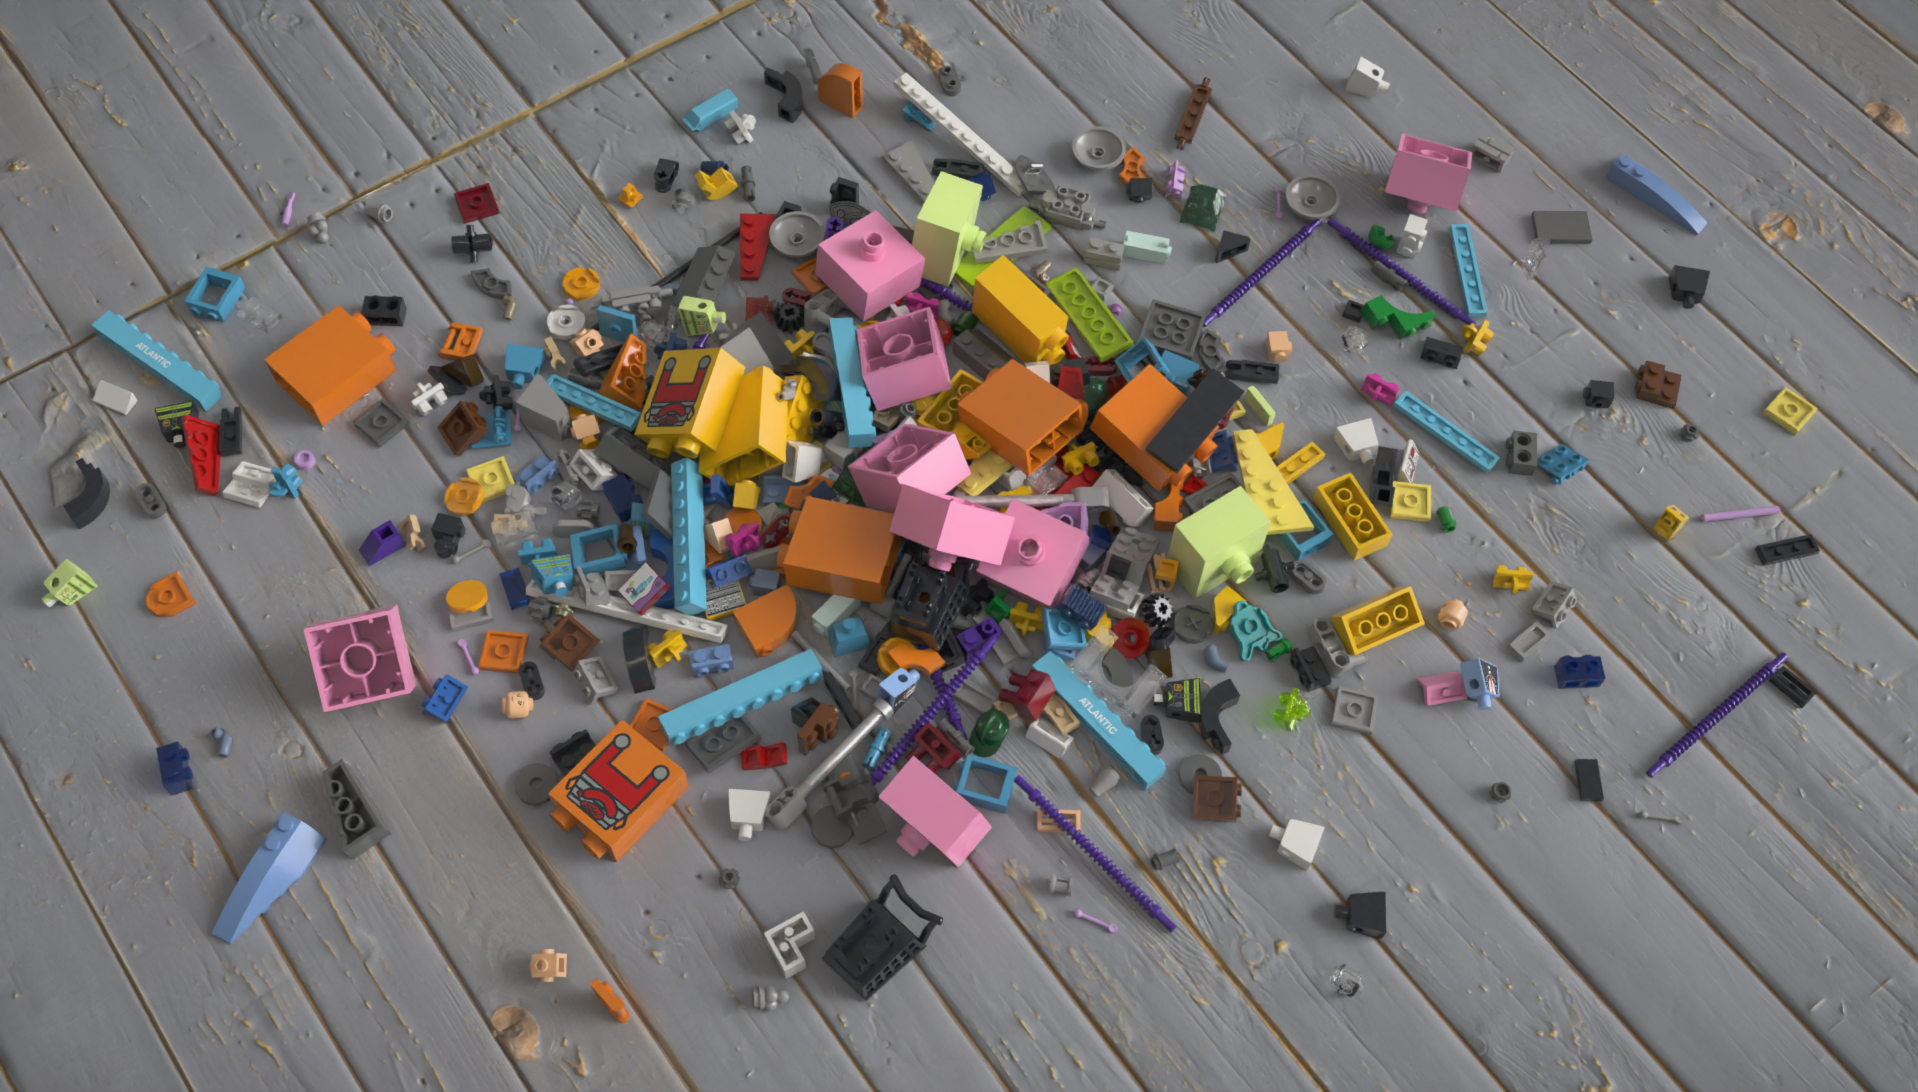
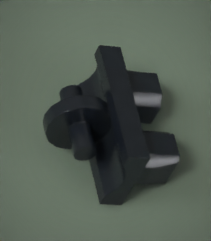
M493 375V383L490 387L484 386V390L479 393L480 399L485 401L487 405L493 403V410L496 406H502L504 410L512 409V397L502 396V394L510 393V382L500 381L499 375Z
M1107 445L1103 450L1104 456H1098L1099 463L1093 466L1097 472L1101 473V476L1106 469H1115L1117 472H1122L1125 469L1123 464L1125 460Z
M983 578L975 585L970 586L971 591L961 611V614L965 617L968 614L977 616L982 610L980 602L983 600L986 603H990L995 597L994 592L988 587L987 581Z

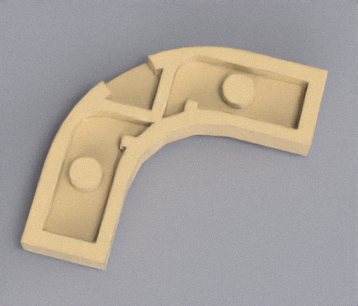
M1053 694L1043 709L1042 714H1045L1052 721L1061 736L1080 727V722L1069 706L1060 697ZM999 700L993 703V708L1005 713L1009 720L1018 716L1012 704Z

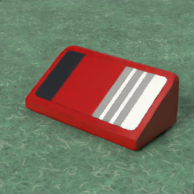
M1066 329L1065 333L1069 337L1062 346V350L1065 351L1067 360L1080 358L1081 355L1070 332Z

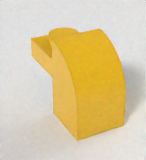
M721 167L711 176L700 170L695 174L698 187L709 200H717L728 196L738 187L732 174Z

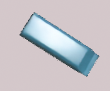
M727 88L689 110L682 121L691 131H701L730 114L729 112L732 110H737L738 99Z

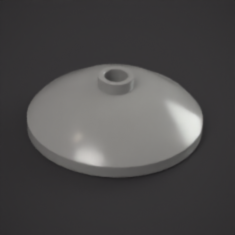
M1100 126L1089 127L1080 131L1075 136L1072 144V152L1075 159L1081 165L1093 170H1107L1117 166L1123 160L1126 151L1125 142L1117 132Z
M1308 174L1293 179L1285 193L1286 202L1290 209L1299 216L1308 219H1323L1332 215L1337 210L1340 202V194L1337 187L1330 180L1319 175Z
M801 211L781 215L773 222L769 231L770 242L774 249L782 255L794 258L805 257L816 252L818 244L824 241L825 236L821 221L814 215Z

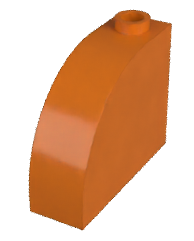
M840 63L833 65L818 82V100L854 118L863 108L862 71L848 64Z
M788 585L778 588L733 611L734 621L757 659L770 655L774 650L782 646L794 632L797 623V609L794 595Z

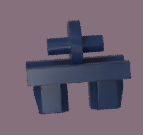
M671 332L668 344L662 341L661 344L654 347V352L658 355L657 358L661 360L664 351L686 350L687 341L677 338V334Z

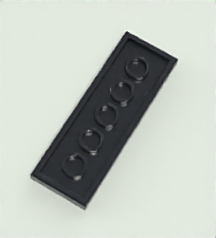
M1213 368L1148 444L1145 450L1177 474L1245 391Z

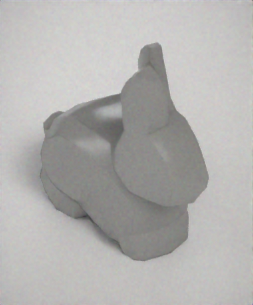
M520 481L506 487L505 514L515 515L520 520L530 522L535 516H542L547 513L548 508L546 506L534 507L531 505V496Z

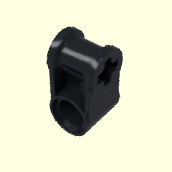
M659 159L654 172V179L656 180L655 189L658 192L666 193L670 191L678 174V161Z

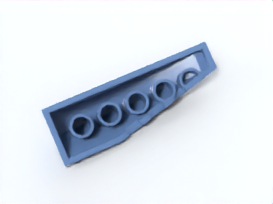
M1621 154L1612 164L1606 176L1608 180L1695 235H1698L1707 225L1706 220L1690 203L1649 169L1624 154Z
M283 812L241 875L211 934L232 944L254 923L253 921L261 913L264 914L270 908L269 905L275 899L287 892L286 889L304 875L327 838L303 821Z

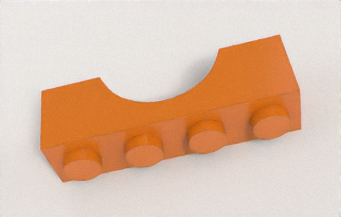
M1169 481L1165 485L1169 496L1163 501L1155 503L1153 530L1174 532L1175 525L1182 521V513H1179V507L1182 508L1183 496H1179V490L1182 491L1183 482L1178 487H1175Z

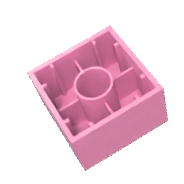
M1401 134L1385 192L1407 198V208L1417 213H1426L1428 206L1431 205L1457 212L1471 170L1472 152Z
M875 210L818 244L815 274L864 322L920 287L925 258Z
M930 307L857 329L862 376L877 411L952 389L943 339Z
M905 423L848 466L865 505L892 513L895 512L903 484L946 494L971 474L955 433Z
M903 484L889 531L930 547L927 554L931 556L928 565L940 570L950 571L951 563L956 562L957 556L1001 565L1015 517L965 499Z
M1012 499L1005 514L1015 517L1001 565L981 561L976 572L988 584L1001 590L1006 589L1009 591V594L1036 607L1057 609L1089 545L1087 533Z
M397 604L313 622L304 628L324 712L408 694L415 688L416 682Z
M914 756L878 796L898 816L907 822L900 830L902 835H899L895 842L913 857L920 849L924 851L931 843L959 867L992 828L976 808Z

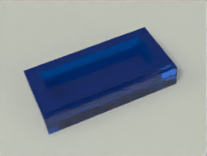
M1093 524L1090 531V543L1109 551L1112 546V535L1105 528Z
M519 567L499 573L511 610L529 605L530 598L529 595H526V586Z

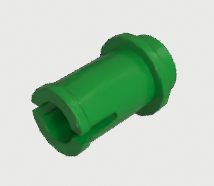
M1447 506L1438 508L1436 514L1442 524L1441 529L1446 533L1454 531L1456 529V521L1452 519L1449 508Z
M1287 638L1284 640L1280 639L1279 643L1265 650V654L1273 662L1281 655L1290 653L1292 644Z

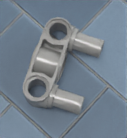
M828 288L805 303L804 322L809 326L821 324L829 328V318H833L834 314L844 308L852 310Z
M1324 617L1315 619L1308 630V637L1329 675L1340 677L1344 672L1352 669L1353 666L1368 661L1366 651L1357 655H1349L1346 652L1340 637L1335 631L1332 620Z

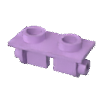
M1178 160L1166 170L1167 181L1164 185V198H1167L1169 194L1173 195L1174 198H1180L1183 193V184L1181 183L1184 182L1185 170L1182 166H1178Z

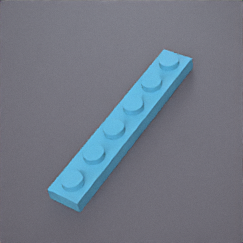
M1451 224L1449 230L1467 316L1486 317L1488 312L1469 224Z
M555 374L547 381L558 397L569 404L631 432L639 423L642 413Z
M1405 391L1394 403L1393 407L1488 474L1499 462V456L1409 392Z

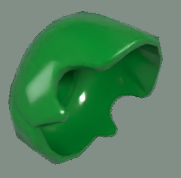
M1376 224L1372 225L1368 234L1370 244L1381 250L1390 249L1396 241L1393 239V235H1385V228Z

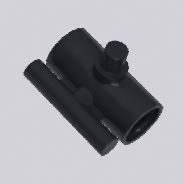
M466 225L467 233L465 235L452 236V250L454 254L467 253L470 255V263L478 262L477 255L479 252L492 251L493 238H491L490 233L476 234L474 232V225Z
M817 407L810 413L811 424L818 428L809 427L807 429L809 435L833 439L837 432L832 430L842 432L845 429L841 412Z
M1265 545L1260 556L1264 569H1261L1262 572L1254 574L1256 581L1268 580L1271 592H1284L1289 588L1286 573L1289 570L1295 569L1294 562H1282L1279 551L1271 549L1270 545Z

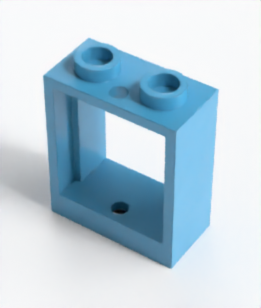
M205 267L184 302L189 312L195 316L201 315L213 321L225 322L246 287L238 275ZM210 285L227 289L217 306L200 302Z
M1145 337L1137 341L1115 360L1128 383L1134 378L1130 368L1149 353L1156 362L1153 367L1166 379L1172 375L1154 345Z
M1305 499L1299 503L1314 525L1313 531L1316 536L1298 545L1290 533L1276 534L1296 560H1302L1329 545L1333 537V533Z
M617 523L570 535L575 572L577 566L581 567L583 574L596 572L602 574L604 571H614L627 567L626 560L629 559V553H622L617 548L619 533ZM614 538L616 555L590 562L586 561L585 544Z
M968 754L966 761L962 760L959 773H962L960 780L956 779L953 790L971 805L1005 814L1014 786V779L1017 775V767ZM971 766L1006 776L999 799L964 789Z

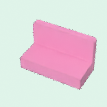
M1456 671L1418 678V683L1424 688V703L1427 706L1467 699L1463 676Z

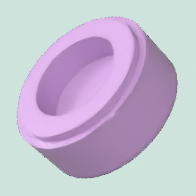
M302 450L294 456V463L300 470H309L315 465L316 460L311 451Z

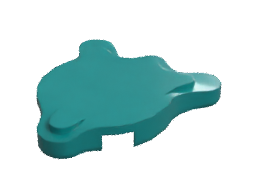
M1237 601L1234 604V612L1230 620V631L1239 645V658L1241 661H1249L1251 659L1254 647L1259 652H1264L1270 642H1279L1282 639V633L1271 626L1269 618L1262 609L1249 605L1245 601Z

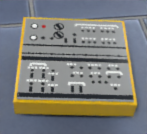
M712 579L706 581L707 610H705L707 620H715L732 615L734 610L746 605L738 579L720 587H715Z

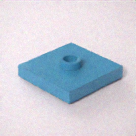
M599 305L597 315L601 336L625 343L630 333L637 337L635 315Z
M1043 608L1041 610L1047 649L1084 651L1087 648L1084 629L1078 626V622L1072 618H1065L1058 609Z

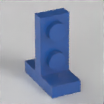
M719 474L711 475V483L703 484V506L721 503L727 510L734 509L735 490Z

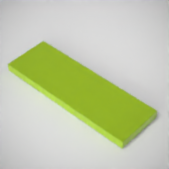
M1024 205L986 239L1000 237L1002 233L1007 231L1010 233L1019 230V227L1033 225L1038 220L1041 222L1045 235L1051 230V225ZM971 251L961 259L954 276L974 290L975 278L995 261L975 264Z
M1077 267L1045 283V286L1051 290L1050 295L1068 316L1070 322L1101 363L1134 345L1132 339Z

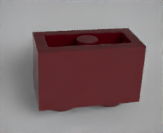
M1031 669L1028 675L1024 676L1013 672L1012 676L1009 677V684L1017 686L1019 689L1017 692L1003 688L999 692L998 699L1001 702L1012 704L1019 717L1037 721L1056 691V687L1048 673Z
M928 722L914 736L918 741V745L905 756V759L909 761L914 756L920 761L927 753L931 754L932 759L925 766L936 774L940 768L949 770L963 755L935 726Z

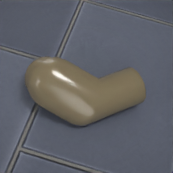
M1045 260L1035 270L1036 279L1042 284L1049 281V276H1047L1046 272L1052 267V264L1048 260Z
M506 295L502 301L506 305L503 318L512 320L516 310V298Z

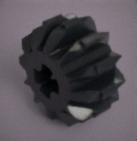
M789 301L787 305L781 303V308H776L774 321L778 329L782 328L783 333L788 330L792 334L793 330L798 332L800 327H804L803 306L799 307L797 302L792 305Z
M1086 421L1084 430L1076 436L1077 442L1080 446L1093 442L1096 452H1099L1106 446V443L1090 429L1092 421Z
M1160 593L1149 594V596L1145 597L1142 600V605L1139 607L1142 610L1140 616H1144V623H1148L1149 627L1160 628L1172 621L1171 616L1174 613L1171 611V608L1174 605L1169 604L1170 598H1165L1164 594Z

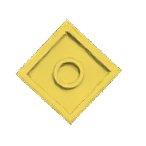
M1784 387L1764 410L1763 414L1796 435L1818 408L1787 387Z
M504 456L466 469L468 476L476 480L483 488L484 497L482 503L506 495V487L515 483Z
M1393 481V487L1396 488L1393 504L1390 507V518L1430 522L1431 485Z

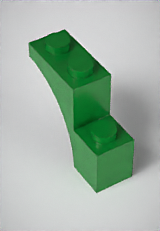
M1382 295L1366 302L1361 309L1372 329L1377 326L1383 327L1389 323L1399 339L1406 336L1410 338L1418 330L1428 329L1432 326L1431 322L1436 317L1432 310L1419 314L1401 311L1388 303Z

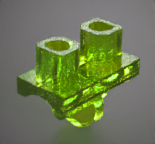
M1293 688L1292 692H1281L1280 705L1287 706V709H1277L1274 715L1275 722L1285 725L1288 731H1293L1296 720L1303 721V717H1310L1312 712L1307 707L1308 702L1304 701L1299 695L1300 689Z

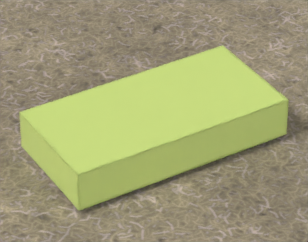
M1255 386L1249 387L1245 400L1266 426L1271 425L1274 420L1275 411Z

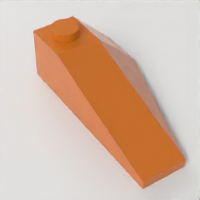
M632 333L628 335L603 380L598 394L631 409L639 410L646 396V389L644 388V380H646V374L644 373L646 344Z

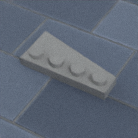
M910 140L883 155V161L924 204L935 183L913 141Z
M1038 220L1033 225L1021 226L1019 230L1010 233L1007 231L1002 233L1000 237L985 239L981 252L972 250L976 264L996 261L1002 255L1010 259L1047 253L1048 248L1041 222Z

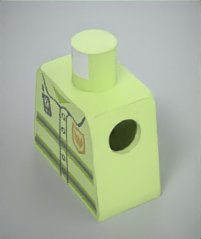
M683 296L678 307L686 336L712 334L718 323H725L726 321L725 312H716L714 302L711 300Z
M66 559L44 581V585L50 592L41 599L49 607L59 600L66 605H71L95 589L97 584L88 573Z

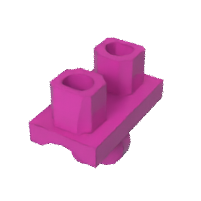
M916 292L906 295L905 305L909 309V313L930 307L934 318H937L938 299L931 298L928 300Z
M1369 373L1361 387V391L1371 395L1372 401L1375 402L1378 399L1391 406L1399 388L1393 382L1387 383L1383 381L1380 375Z
M753 522L750 525L744 523L739 526L736 535L729 533L725 536V544L731 548L732 556L737 557L747 549L752 551L759 549V541L761 540L758 532L759 523Z

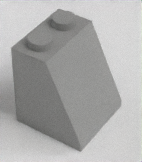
M747 328L720 347L746 367L743 375L759 366H765L774 371L773 365L750 328Z
M537 373L516 401L522 423L562 442L566 436L571 434L570 428L572 427L567 406L544 378Z

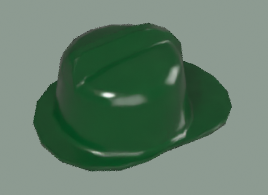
M994 709L988 710L978 717L969 738L970 745L975 748L974 754L985 758L991 757L999 750L1010 727L1009 719L1005 713Z

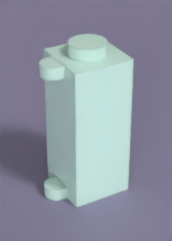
M1127 230L1124 239L1125 248L1123 256L1165 264L1166 257L1170 258L1171 255L1170 239Z
M832 595L811 616L814 630L822 636L825 635L829 638L832 625L849 618L861 606V600Z

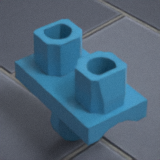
M288 463L281 469L274 466L270 470L276 480L269 487L272 496L282 497L289 491L292 497L296 498L299 495L297 488L303 483L295 475L297 473L296 469Z
M551 538L542 539L541 547L534 548V544L531 541L522 542L521 550H518L521 564H529V567H531V560L558 556Z

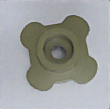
M558 602V605L552 604L554 615L565 618L568 613L574 614V611L570 609L568 604Z

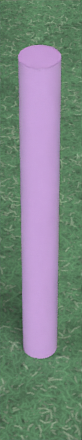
M1772 506L1702 514L1701 519L1703 522L1779 514L1780 507Z

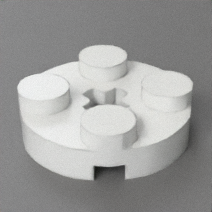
M561 305L557 307L558 310L551 311L547 317V326L553 338L561 340L573 339L576 337V333L586 326L583 312L579 311V308L574 305ZM566 320H569L570 322L567 325L562 324V322H565Z

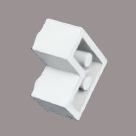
M803 911L764 933L765 941L786 979L806 969L805 960L798 948L815 939L814 929Z

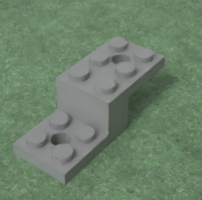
M1123 526L1107 553L1102 572L1093 585L1090 595L1100 600V602L1127 612L1143 583L1148 565L1159 546L1160 540L1150 534H1143L1137 532L1134 528ZM1112 554L1132 561L1125 581L1106 574Z

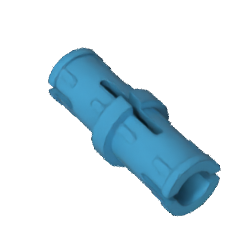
M879 727L874 741L869 744V751L861 763L864 768H867L869 764L868 770H874L880 755H883L885 751L884 746L891 735L888 729L884 733L885 728Z

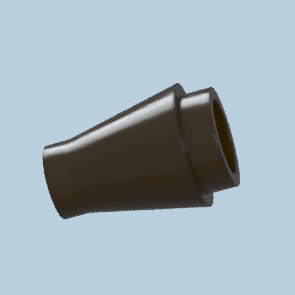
M1110 509L1100 513V525L1109 531L1111 535H1118L1121 527L1119 526L1117 513Z
M621 524L618 528L617 548L622 553H631L635 550L637 541L630 525Z

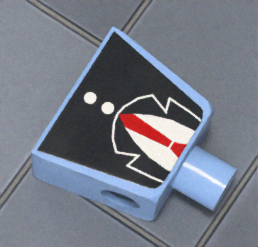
M1480 658L1460 663L1467 696L1478 701L1479 710L1491 709L1490 699L1499 697L1497 666Z
M899 668L879 684L876 701L881 698L892 707L894 713L890 718L914 695L916 682L920 679V674L917 670L911 669L907 672L903 668Z

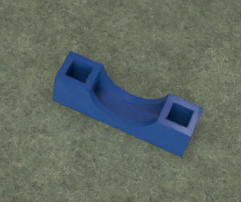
M658 529L649 530L652 556L664 561L668 565L667 572L662 578L671 586L655 602V605L662 609H674L673 538L667 539Z

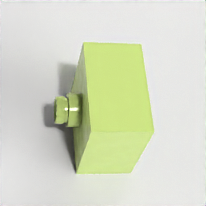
M942 171L940 172L917 217L912 246L925 258L922 278L949 287L965 251L971 252L974 250L981 252L987 233L982 230L979 231V227L974 225L981 198L982 185Z
M1239 486L1175 525L1167 559L1179 561L1176 577L1194 599H1197L1228 579L1232 578L1239 584L1253 573L1254 569L1251 565L1259 560L1271 521L1246 491Z

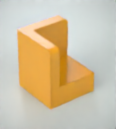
M1159 557L1155 579L1169 581V589H1173L1179 561Z

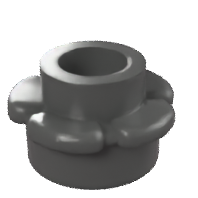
M901 403L898 409V414L902 419L909 416L914 418L917 414L916 408L912 403Z
M1685 424L1681 428V437L1687 442H1692L1699 438L1700 430L1693 424Z
M1499 782L1491 786L1490 795L1497 802L1504 803L1511 798V788L1508 784Z
M728 868L722 870L721 876L718 878L719 884L725 889H733L740 882L739 872L733 868L731 870Z

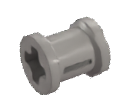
M1052 873L1049 893L1055 891L1071 896L1074 877H1058Z

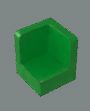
M1006 589L995 596L985 609V612L998 624L1003 619L1010 617L1011 608L1003 601L1009 592Z

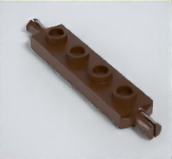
M1207 77L1203 79L1202 84H1195L1174 139L1178 140L1176 146L1178 150L1179 148L1183 150L1185 143H1192L1211 96L1212 89L1208 87L1211 80L1207 79Z

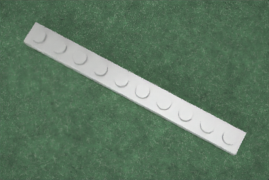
M905 73L894 81L893 86L977 161L982 163L986 169L1018 197L1026 192L1016 174L1015 168L909 74Z
M533 579L526 587V595L536 598L538 596L547 597L549 601L556 603H565L576 608L672 632L678 630L681 634L721 643L728 630L727 624L651 606L641 616L625 599L610 596V603L586 607L583 599L579 598L578 587L574 586L563 597H558L556 593L543 594Z

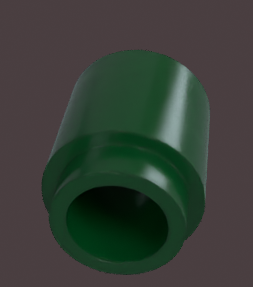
M970 311L962 313L951 326L953 334L957 337L966 329H974L978 322L977 316Z

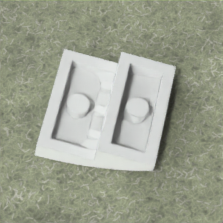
M242 461L232 473L233 480L223 491L224 498L261 508L270 494V485L276 481L270 471L271 469Z

